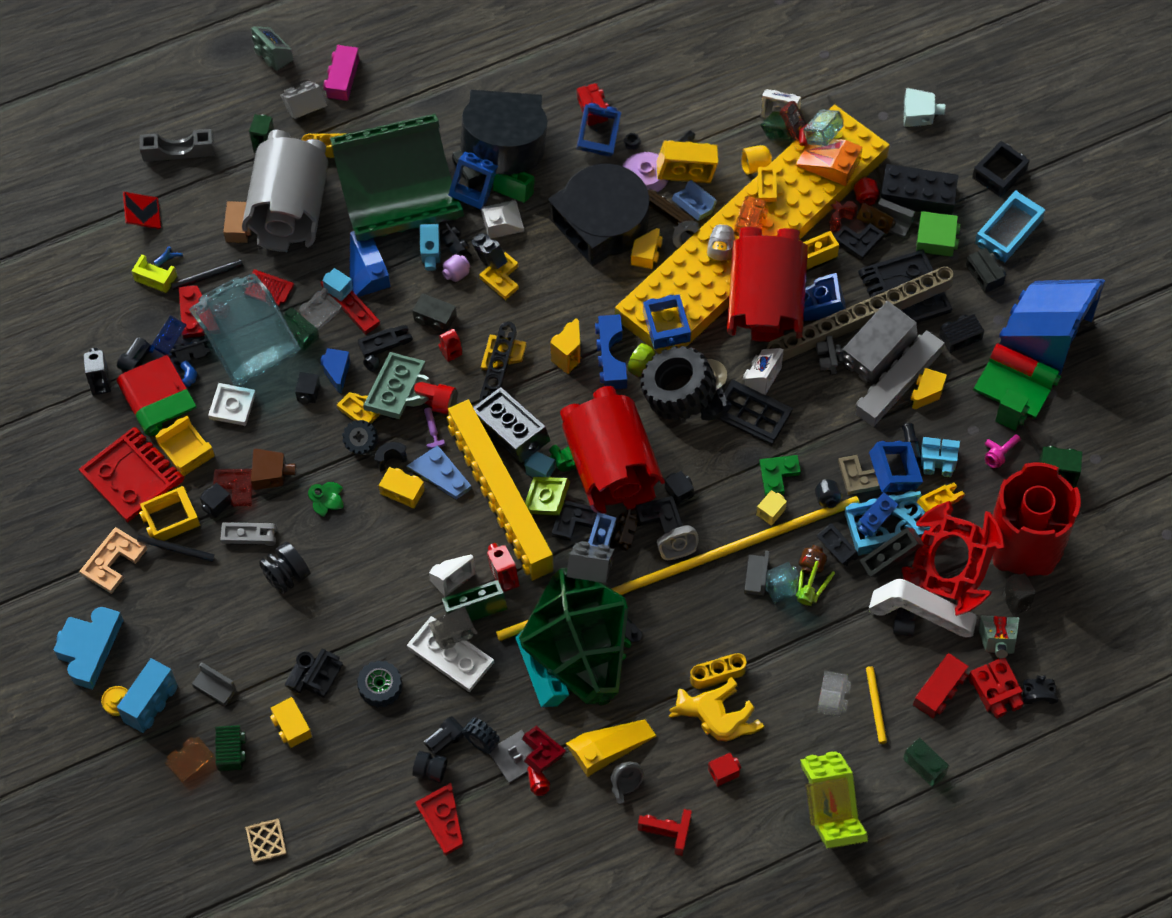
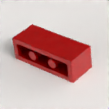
M948 653L915 697L913 706L931 718H934L937 713L941 714L946 707L945 702L947 699H952L957 693L958 689L956 687L958 684H963L968 678L967 670L969 666Z

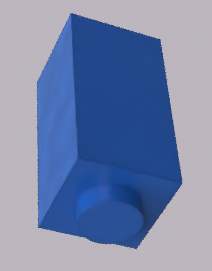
M883 492L856 524L859 527L858 530L863 535L872 537L899 504Z

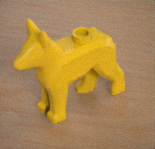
M732 677L728 679L724 686L703 692L696 697H690L685 690L679 689L676 706L669 710L672 712L669 717L681 715L698 717L703 723L701 724L703 731L707 735L711 734L718 741L733 740L739 736L753 734L764 729V725L758 719L753 723H746L754 711V706L750 701L746 702L745 707L741 711L725 714L722 702L737 692L735 689L737 683Z

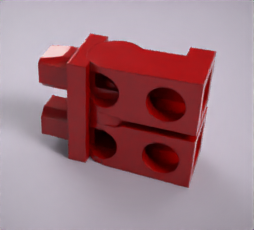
M1000 658L989 663L988 666L986 664L970 671L968 680L977 690L987 712L992 711L994 716L999 718L1007 713L1004 706L1007 703L1010 704L1013 711L1023 707L1024 703L1021 697L1023 691L1006 658Z

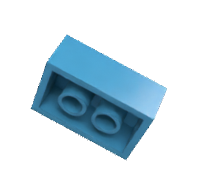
M152 658L149 660L117 706L124 723L142 733L153 725L155 716L164 709L166 700L177 689V683L170 668Z

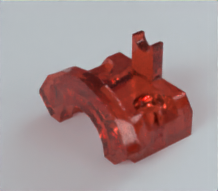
M835 200L836 204H831L836 210L832 214L829 223L831 232L840 230L842 218L850 220L854 218L857 210L855 203L847 201L844 205H841Z

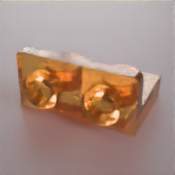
M190 737L182 744L184 747L179 752L174 750L166 757L168 761L165 762V765L169 766L181 782L214 756L199 737L194 739Z

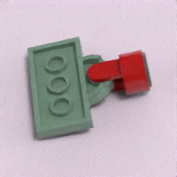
M390 352L363 406L366 411L400 419L406 406L414 407L424 403L431 406L434 412L449 415L448 408L456 405L458 391L455 387L443 384L438 386L430 384V379L425 375H421L425 368V361Z

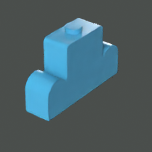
M105 607L96 608L92 612V623L68 617L62 631H59L57 635V643L54 647L57 658L70 663L67 671L73 683L92 690L123 623V617L120 612Z

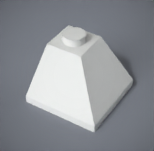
M516 200L485 206L481 209L487 234L491 239L524 232Z
M467 555L435 565L429 572L430 581L446 597L475 575L474 557Z

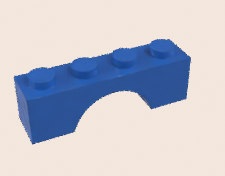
M621 314L598 316V323H595V334H599L600 338L596 340L597 351H601V356H598V365L603 369V372H599L600 383H604V386H613L615 389H627L626 363L618 361L610 353L611 347L622 340Z

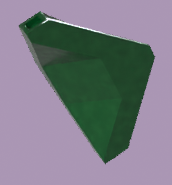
M560 568L551 577L519 636L521 647L586 704L606 705L619 692L628 615L626 600L623 596L600 582L567 577L568 568Z

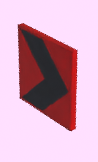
M123 192L125 222L127 224L156 229L161 228L157 197Z

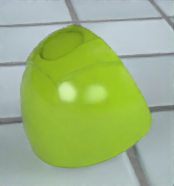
M641 343L631 355L627 370L635 376L642 377L641 375L643 370L646 369V364L648 361L651 362L653 360L652 357L656 355L653 348Z

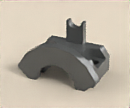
M684 221L681 224L678 222L679 225L677 227L673 226L675 228L673 244L677 248L683 243L681 240L683 232L692 231L696 233L700 229L698 222Z

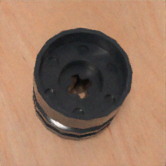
M288 542L276 548L275 552L278 559L268 554L267 560L263 558L259 561L265 578L283 595L288 591L287 587L291 589L294 587L292 577L296 581L301 582L311 574L301 555Z

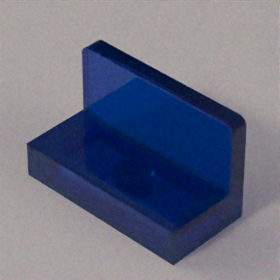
M170 315L153 341L149 352L153 353L154 350H157L163 355H168L186 328V324Z

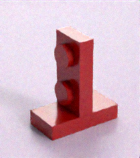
M683 810L680 824L670 819L665 821L658 820L652 815L640 816L638 830L676 838L675 855L683 856L692 811Z

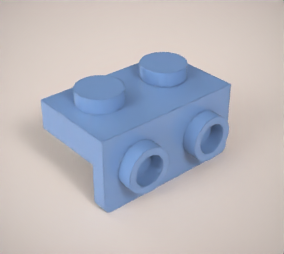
M692 180L687 182L685 189L675 193L672 197V200L679 207L683 208L698 221L711 215L717 202L714 197Z

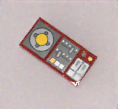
M790 100L779 112L793 140L799 141V130L806 125V122L796 102Z

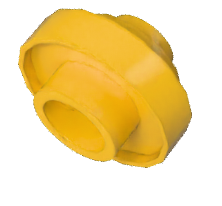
M114 686L107 689L101 701L104 710L112 716H119L120 713L117 706L128 690L122 686Z

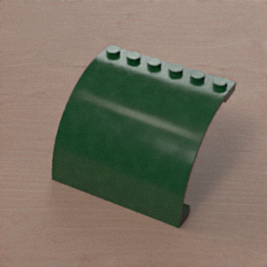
M436 114L330 138L345 203L357 241H367L373 237H384L390 233H401L407 229L420 228V225L439 224L442 221L456 220L464 216L458 199L448 196L452 179L439 132L440 125Z

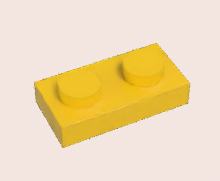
M758 167V202H777L776 167Z

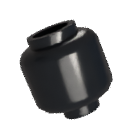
M822 480L815 488L817 501L824 508H833L842 500L840 487L834 480Z

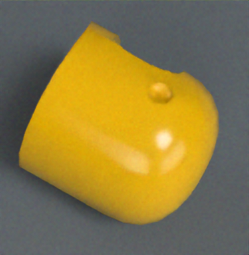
M759 145L744 148L742 151L741 163L746 174L757 173L758 167H767L772 162L771 153L765 146Z

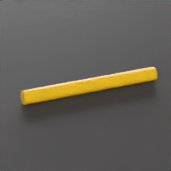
M871 666L866 668L877 735L879 744H885L887 739L874 667Z

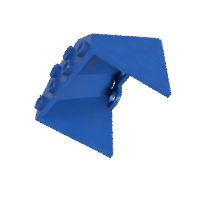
M1048 280L1033 282L1026 291L1023 290L1021 292L1018 305H1013L1008 324L999 335V338H1001L1000 344L1060 371L1059 375H1061L1070 345L1078 332L1081 321L1083 319L1089 322L1093 321L1105 280Z

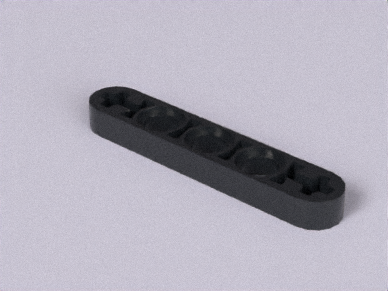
M504 322L499 328L480 394V402L489 396V391L493 393L500 387L502 388L517 335L516 327L512 322ZM511 328L512 332L508 333L507 340L505 339L506 334L504 330ZM501 344H506L508 350L506 352H499L498 347ZM501 361L504 365L503 368L496 370L493 368V364ZM490 379H497L499 381L498 385L495 387L489 386L488 382Z

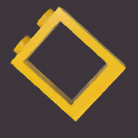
M183 486L140 504L142 511L139 514L143 523L147 522L149 525L146 528L149 537L165 541L200 526L198 517ZM181 501L188 518L157 531L150 514Z

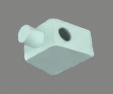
M906 88L904 127L933 124L934 114H945V104H935V94Z

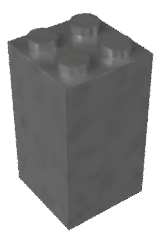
M887 300L843 348L844 365L850 371L857 372L864 382H869L872 385L875 384L881 375L887 371L892 363L916 339L917 322Z

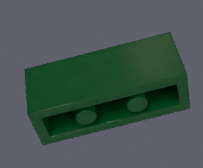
M498 580L442 599L451 628L508 609Z

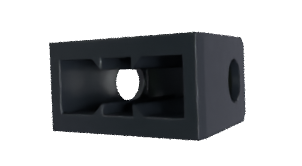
M91 348L89 352L84 354L85 374L92 395L109 393L111 388L104 353L99 348ZM100 372V378H96L95 373Z

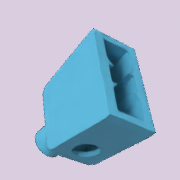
M438 224L420 225L422 263H425V269L428 271L436 270V263H440V232Z

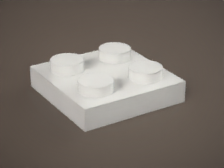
M219 383L208 414L209 419L246 426L256 395L255 390Z

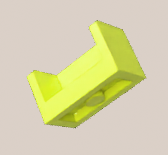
M145 255L140 256L132 269L134 281L165 293L169 291L171 283L177 278L175 267L170 266L167 271L147 262Z

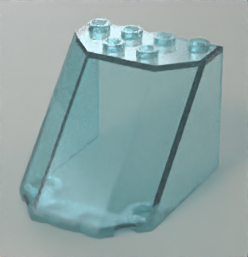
M255 273L249 274L244 278L236 277L202 295L198 299L199 303L189 309L234 386L246 383L250 377L262 374L270 366H277L281 360L296 355L297 351L301 349L271 292Z

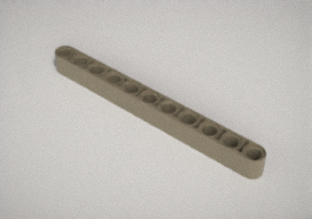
M949 267L938 268L804 326L803 336L800 339L796 338L795 331L774 339L768 343L767 349H783V362L815 348L816 343L826 341V336H832L833 339H836L863 327L879 310L874 307H882L887 300L902 310L950 289L953 284V271Z

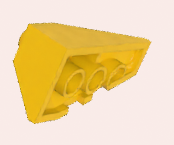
M644 719L583 733L567 742L566 746L588 777L655 738L656 735Z

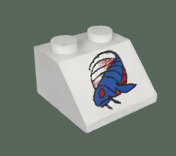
M766 89L762 96L761 117L790 123L788 118L791 115L787 109L794 103L797 109L791 115L797 110L799 111L801 97Z
M764 349L759 356L756 355L752 361V368L750 370L747 369L743 376V380H745L744 385L766 395L781 370L783 349Z

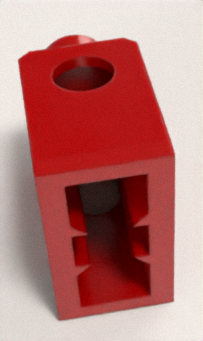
M497 543L489 545L487 552L489 566L495 580L499 581L502 591L506 592L519 587L516 565L506 546L502 545L499 547Z

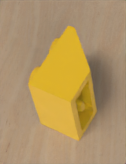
M578 319L567 323L563 331L559 335L556 334L550 342L551 361L567 374L580 363Z

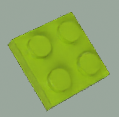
M533 477L525 501L531 514L560 515L570 481L567 478Z

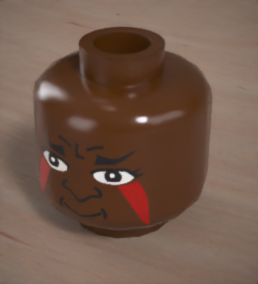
M812 545V548H805L799 560L802 572L811 575L816 561H819L816 574H820L823 571L827 556L823 553L821 547Z

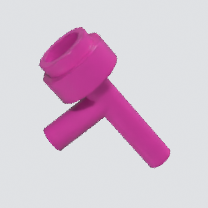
M1015 434L1003 446L988 439L985 442V446L990 448V450L985 455L986 464L991 468L1000 467L1006 460L1004 455L1021 440L1020 436Z

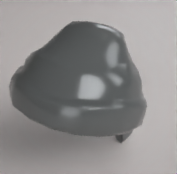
M636 762L621 763L614 768L610 776L613 784L612 792L615 794L618 804L624 802L623 794L635 791L643 781L644 771Z

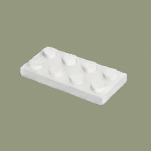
M432 616L407 644V649L468 692L475 687L494 664V659Z

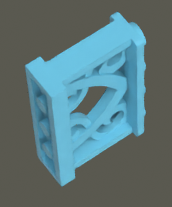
M908 491L898 496L889 495L891 499L899 504L897 506L899 508H896L892 515L901 519L895 528V533H889L885 528L880 527L877 531L882 532L883 535L876 536L878 533L876 531L872 537L867 535L865 539L860 540L857 531L859 527L856 525L857 523L854 518L855 516L864 515L877 499H871L860 504L852 503L845 508L844 515L858 556L869 554L901 532L900 527L904 524H907L904 528H914L920 538L925 530L928 531L930 529L929 527L916 526L915 519L919 516L922 517L926 513L917 503L922 495L921 491ZM914 504L917 507V512L910 516L912 507L906 509L904 506Z

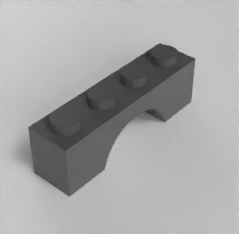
M212 129L193 130L189 137L182 140L165 139L158 133L139 135L140 152L143 162L215 156V141Z

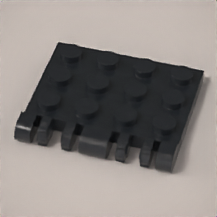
M922 249L861 268L858 274L866 286L874 284L876 281L878 282V284L867 289L871 298L934 270ZM942 292L901 311L915 322L920 323L951 313L952 307L945 293Z

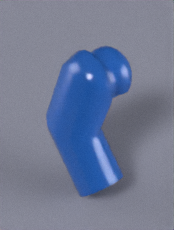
M184 361L180 365L185 372V378L182 381L186 387H190L196 381L197 371L188 361Z

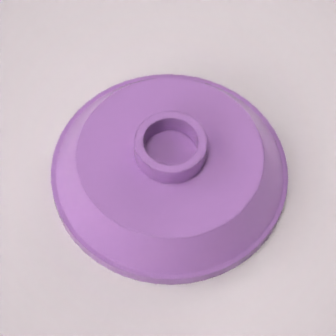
M636 153L630 156L623 164V167L630 169L643 180L647 190L650 188L659 192L669 182V180L657 179L656 161L658 155L655 153Z

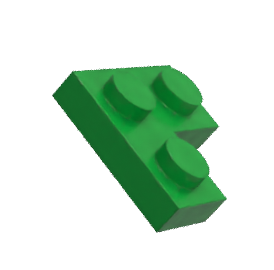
M798 455L759 460L765 497L771 490L783 495L782 477L800 475Z

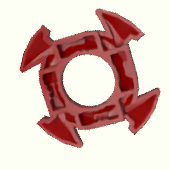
M947 501L927 511L916 522V526L929 527L930 529L928 531L925 530L921 537L924 545L917 550L912 567H903L902 573L903 579L931 593L957 600L958 605L955 607V615L958 616L975 609L991 595V591L977 590V588L985 578L994 550L997 548L1002 551L1005 548V543L1000 526L990 512H985L982 528L970 521L952 517L951 512L954 509L951 502ZM961 537L966 542L969 550L967 565L958 576L945 579L938 574L935 568V553L939 545L947 538Z

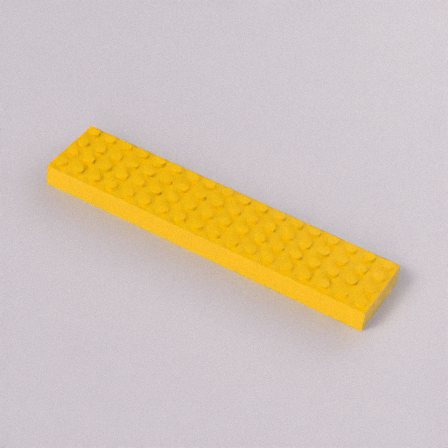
M834 104L814 123L817 131L816 134L808 136V142L811 137L841 139L863 147L861 160L846 186L797 167L796 163L806 147L800 146L799 139L797 138L767 166L776 167L777 202H758L757 175L615 307V315L621 314V324L653 348L643 314V302L653 298L659 299L667 295L680 294L691 331L690 342L663 348H653V350L661 354L662 350H670L674 346L678 348L688 346L729 307L732 258L731 260L722 261L707 256V246L714 227L720 224L732 227L735 240L739 239V232L742 227L762 229V235L777 236L778 229L782 228L797 229L800 231L801 239L854 189V185L859 179L867 177L888 157L889 144ZM677 307L651 312L657 332L682 327Z

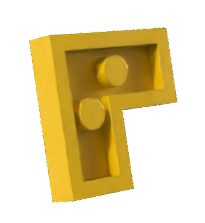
M505 252L504 254L508 262L498 270L488 266L479 274V278L506 300L519 289L518 284L508 277L519 266L518 262Z

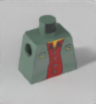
M981 615L979 633L985 651L996 653L998 658H1005L1008 653H1014L1019 617Z

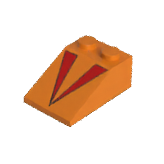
M811 137L796 166L846 186L861 160L863 147L847 140Z

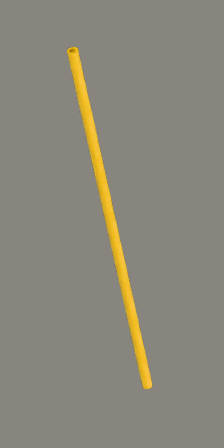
M857 496L841 501L833 508H822L611 589L623 595L845 511V508L852 503L860 504ZM528 620L497 631L496 634L499 641L519 634L524 629Z

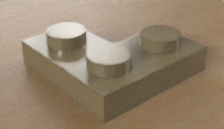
M857 455L838 458L847 495L880 489L875 470L862 471Z

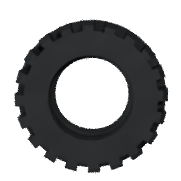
M674 346L670 350L664 349L661 351V354L653 356V360L651 362L648 361L645 366L646 369L642 372L640 385L648 404L658 416L668 420L672 418L674 420L688 419L693 414H699L702 408L705 409L709 405L708 401H712L713 393L716 391V377L708 360L701 352L691 347L689 349L687 346H681V348ZM684 375L692 376L684 387L674 391L665 390L667 385L675 378Z

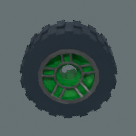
M379 660L371 662L367 666L365 665L357 678L359 694L363 701L367 702L370 706L386 707L389 704L391 705L399 698V694L402 692V680L399 670L387 661L382 662ZM383 682V685H382V686H377V685H376V684H379V683Z

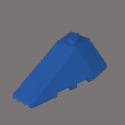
M354 231L350 232V278L352 279L353 292L360 297L391 287L389 274L373 238L367 241H357Z
M837 273L817 278L813 281L814 284L805 289L803 321L821 320L846 309Z

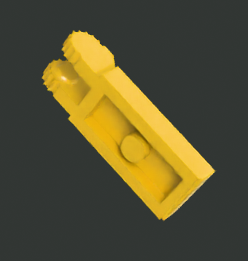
M953 482L921 496L917 503L927 512L936 505L950 501L951 504L957 503L964 498L965 493L960 491L953 494L952 492L957 488V485Z

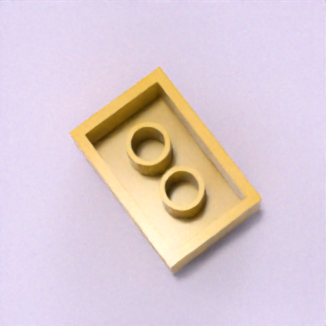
M673 140L664 141L656 161L657 179L687 182L692 180L693 182L711 183L718 165L717 145L675 142Z

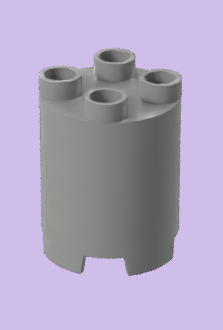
M273 130L269 133L268 140L258 146L242 222L243 231H247V228L257 234V245L274 251L287 252L290 243L305 241L306 247H310L314 243L328 169V159L325 155L326 145L322 141L316 139L303 141L290 138V135L285 131Z

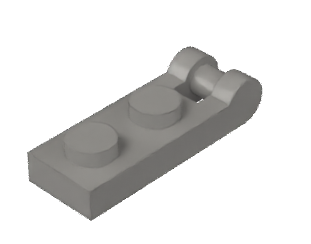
M222 523L220 540L221 543L265 544L273 546L276 543L274 533L277 531V525L273 523ZM261 532H267V535H261Z

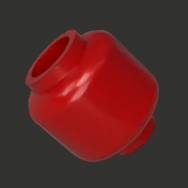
M864 177L859 179L854 185L855 196L859 203L862 204L864 202L872 205L879 198L880 193L875 180Z

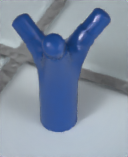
M168 246L166 251L153 263L159 267L168 259L182 256L183 254L170 253L171 247Z

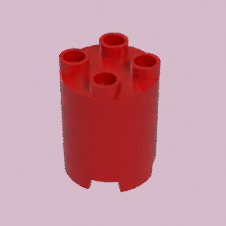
M757 227L740 228L739 239L733 242L727 322V333L731 336H735L736 327L751 330V341L771 342L784 336L785 331L795 330L796 338H802L808 246L800 240L799 230L782 228L778 229L777 236L762 235V229Z
M604 386L593 393L594 399L581 405L570 404L560 411L563 421L562 429L591 509L596 513L606 514L605 505L623 503L627 510L630 508L632 511L635 510V505L655 499L653 486L658 481L661 484H664L665 481L634 400L628 396L617 395L613 386Z
M1027 463L1021 471L1014 473L1007 480H1003L992 515L1000 526L1005 543V548L1002 551L996 548L993 553L992 561L997 569L1024 576L1049 575L1060 562L1078 516L1081 499L1078 487L1073 488L1065 478L1058 474V467L1047 463Z

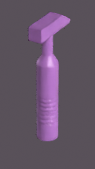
M424 409L430 435L434 438L433 443L426 445L427 448L432 449L437 445L439 447L445 446L444 439L440 441L437 439L438 431L432 409Z

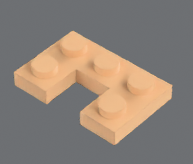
M115 527L79 572L82 576L112 594L124 578L121 574L112 570L110 566L119 555L136 564L147 550V547Z

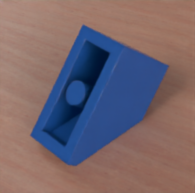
M327 348L326 354L322 355L321 366H323L325 375L337 392L342 393L351 362L350 354L348 351Z

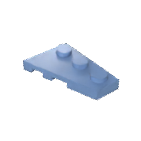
M438 445L407 465L409 471L417 473L422 479L430 481L438 489L455 499H458L472 489L470 483Z

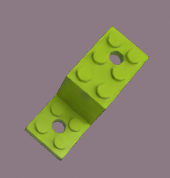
M828 752L824 756L809 755L806 759H800L801 768L809 780L814 825L826 848L868 841L867 833L858 820L853 773L842 755L837 752ZM828 786L834 797L838 814L829 810ZM823 791L827 797L828 811L832 813V817L824 814Z

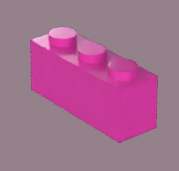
M337 45L336 52L333 51L332 66L328 67V80L324 81V90L326 91L327 98L348 101L360 59L358 48Z

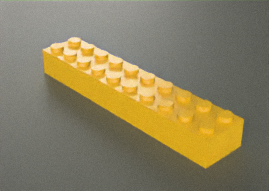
M469 399L448 408L449 416L446 417L449 423L448 430L451 436L455 435L459 451L463 450L465 454L464 460L468 467H472L475 481H479L482 485L480 489L483 496H487L490 500L488 504L493 513L496 512L498 515L497 521L499 526L505 528L507 532L505 536L508 543H513L515 547L513 551L518 560L521 559L523 562L522 568L524 573L530 575L533 581L553 572V554Z

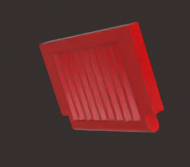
M254 269L244 290H246L245 295L279 307L281 303L285 304L294 287V283Z

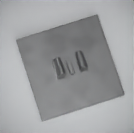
M522 730L499 743L490 753V756L508 783L528 772L527 768L529 765L524 760L527 755L534 751L522 740L524 735Z

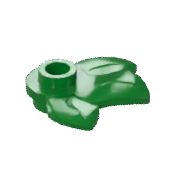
M327 482L324 485H312L308 490V497L313 502L314 511L324 517L328 509H342L343 501L338 494L341 493L343 487L334 482ZM315 491H320L321 495H316Z

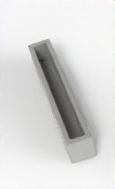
M927 330L923 335L919 334L911 348L907 347L902 357L892 363L891 369L881 375L879 382L869 388L868 394L857 401L856 415L874 427L916 382L919 374H923L925 368L928 369L943 352L944 342Z

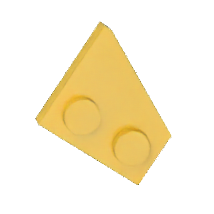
M490 334L481 370H488L497 338L496 335ZM515 340L508 365L522 362L527 345L526 342ZM501 344L498 347L499 352H506L508 346ZM497 361L493 364V368L501 367L504 364L501 361Z
M349 392L337 404V409L353 421L364 420L371 424L380 415L364 410L363 405L368 397L366 395L360 396Z

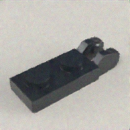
M401 325L358 339V345L364 358L369 355H376L410 343L413 338L410 334L400 336L409 330L407 325Z

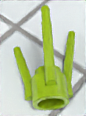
M819 561L815 562L808 584L804 588V572L800 571L796 597H798L797 601L803 605L811 606L812 603H817L818 597L835 575V572L832 571L815 593V589L811 586Z

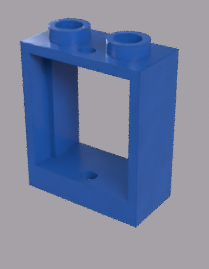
M596 103L586 104L576 150L611 157L614 152L621 112L617 111V108L607 107L606 109L601 108ZM588 114L614 119L609 145L583 140Z
M464 152L458 160L448 196L482 209L488 201L498 165H494L489 160H482L473 153ZM464 166L487 175L482 193L459 183Z
M680 294L667 295L659 299L653 298L643 302V314L654 349L690 342L691 331ZM677 307L682 327L657 332L651 312Z
M879 441L869 451L881 492L915 491L923 483L911 442ZM885 454H900L907 475L892 476Z

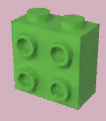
M921 211L916 251L923 249L927 254L952 257L954 250L958 249L959 239H955L956 234L959 235L960 224L957 223L958 216Z

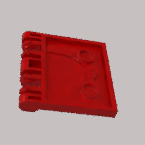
M137 427L130 429L79 468V472L127 523L142 511L141 503L165 494L184 480V476L175 467H171L164 473H161L169 466L170 462L165 459V456L156 447H153L152 443L147 442L137 449L146 441V437L142 435Z

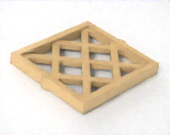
M279 819L245 827L253 863L287 854ZM269 824H275L272 830L265 827ZM277 826H278L279 834H277V833L274 832V830L276 829ZM260 827L258 833L251 831L254 828ZM263 829L269 832L266 839L260 836ZM250 834H252V835L255 836V838L253 839L252 842H251ZM272 834L278 837L275 843L269 841ZM258 838L264 841L260 847L254 844ZM280 839H281L282 848L277 845L278 842L280 841ZM266 843L272 845L269 852L263 849ZM253 847H255L256 849H258V851L256 852L255 855H254ZM274 848L280 850L279 853L271 854ZM261 851L267 854L264 857H257Z

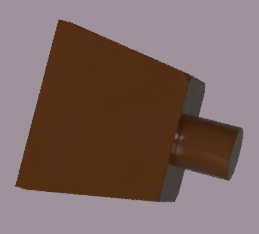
M253 449L251 472L253 490L283 486L285 475H296V464H286L283 453Z

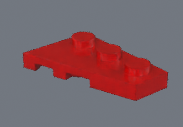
M198 286L179 287L183 339L220 334Z
M451 783L415 802L416 807L445 856L463 846Z

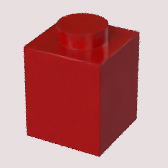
M731 752L708 763V771L717 787L739 777L741 765L737 758H733Z

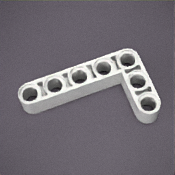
M896 579L874 590L869 606V611L875 615H885L902 607L963 637L973 636L977 616L972 612L956 616L955 607L957 605L903 579Z

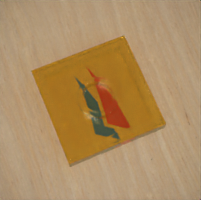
M846 777L805 784L810 824L812 826L852 819L848 780Z

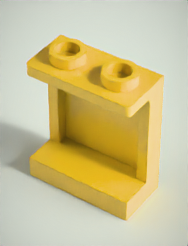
M188 416L179 418L173 425L160 430L155 436L159 447L183 476L215 456L212 446L209 442L206 443L191 424Z

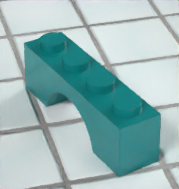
M520 632L515 638L540 706H558L569 695L567 687L522 649L519 640Z

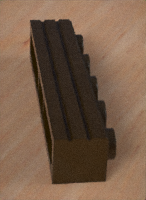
M648 189L649 206L677 226L679 225L678 222L681 224L684 221H695L693 216L686 214L683 209H679L674 203L667 201L664 196H660L655 190Z

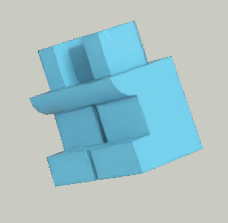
M923 437L921 466H923L924 474L932 475L935 472V468H941L944 477H952L957 465L960 441L943 439L940 448L941 439Z

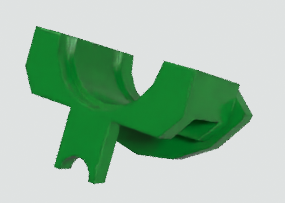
M553 445L549 449L550 458L556 459V466L559 471L566 472L576 468L569 446L561 450L557 445Z

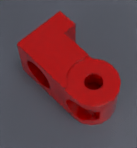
M454 329L439 335L441 341L438 344L439 349L448 362L463 355L460 339Z

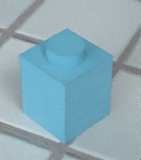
M335 268L330 273L328 272L322 280L324 290L341 302L353 290L352 279Z
M535 452L525 460L526 474L531 477H550L555 470V459Z

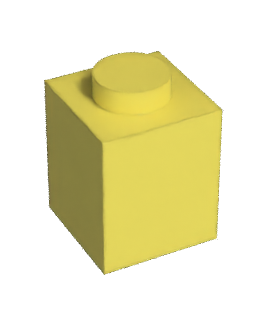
M771 490L757 506L756 515L772 526L786 510L787 501L781 494Z

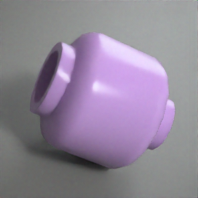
M453 255L443 263L444 270L442 273L447 280L451 279L454 282H458L469 274L470 264L463 255Z

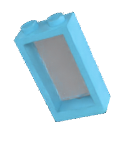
M1015 190L977 233L975 244L980 249L987 248L989 253L995 255L996 259L1005 263L1043 220L1045 209Z

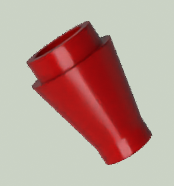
M529 766L527 771L531 792L536 796L546 794L550 790V782L543 773L538 774Z

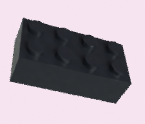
M886 164L881 198L912 211L952 215L959 175Z

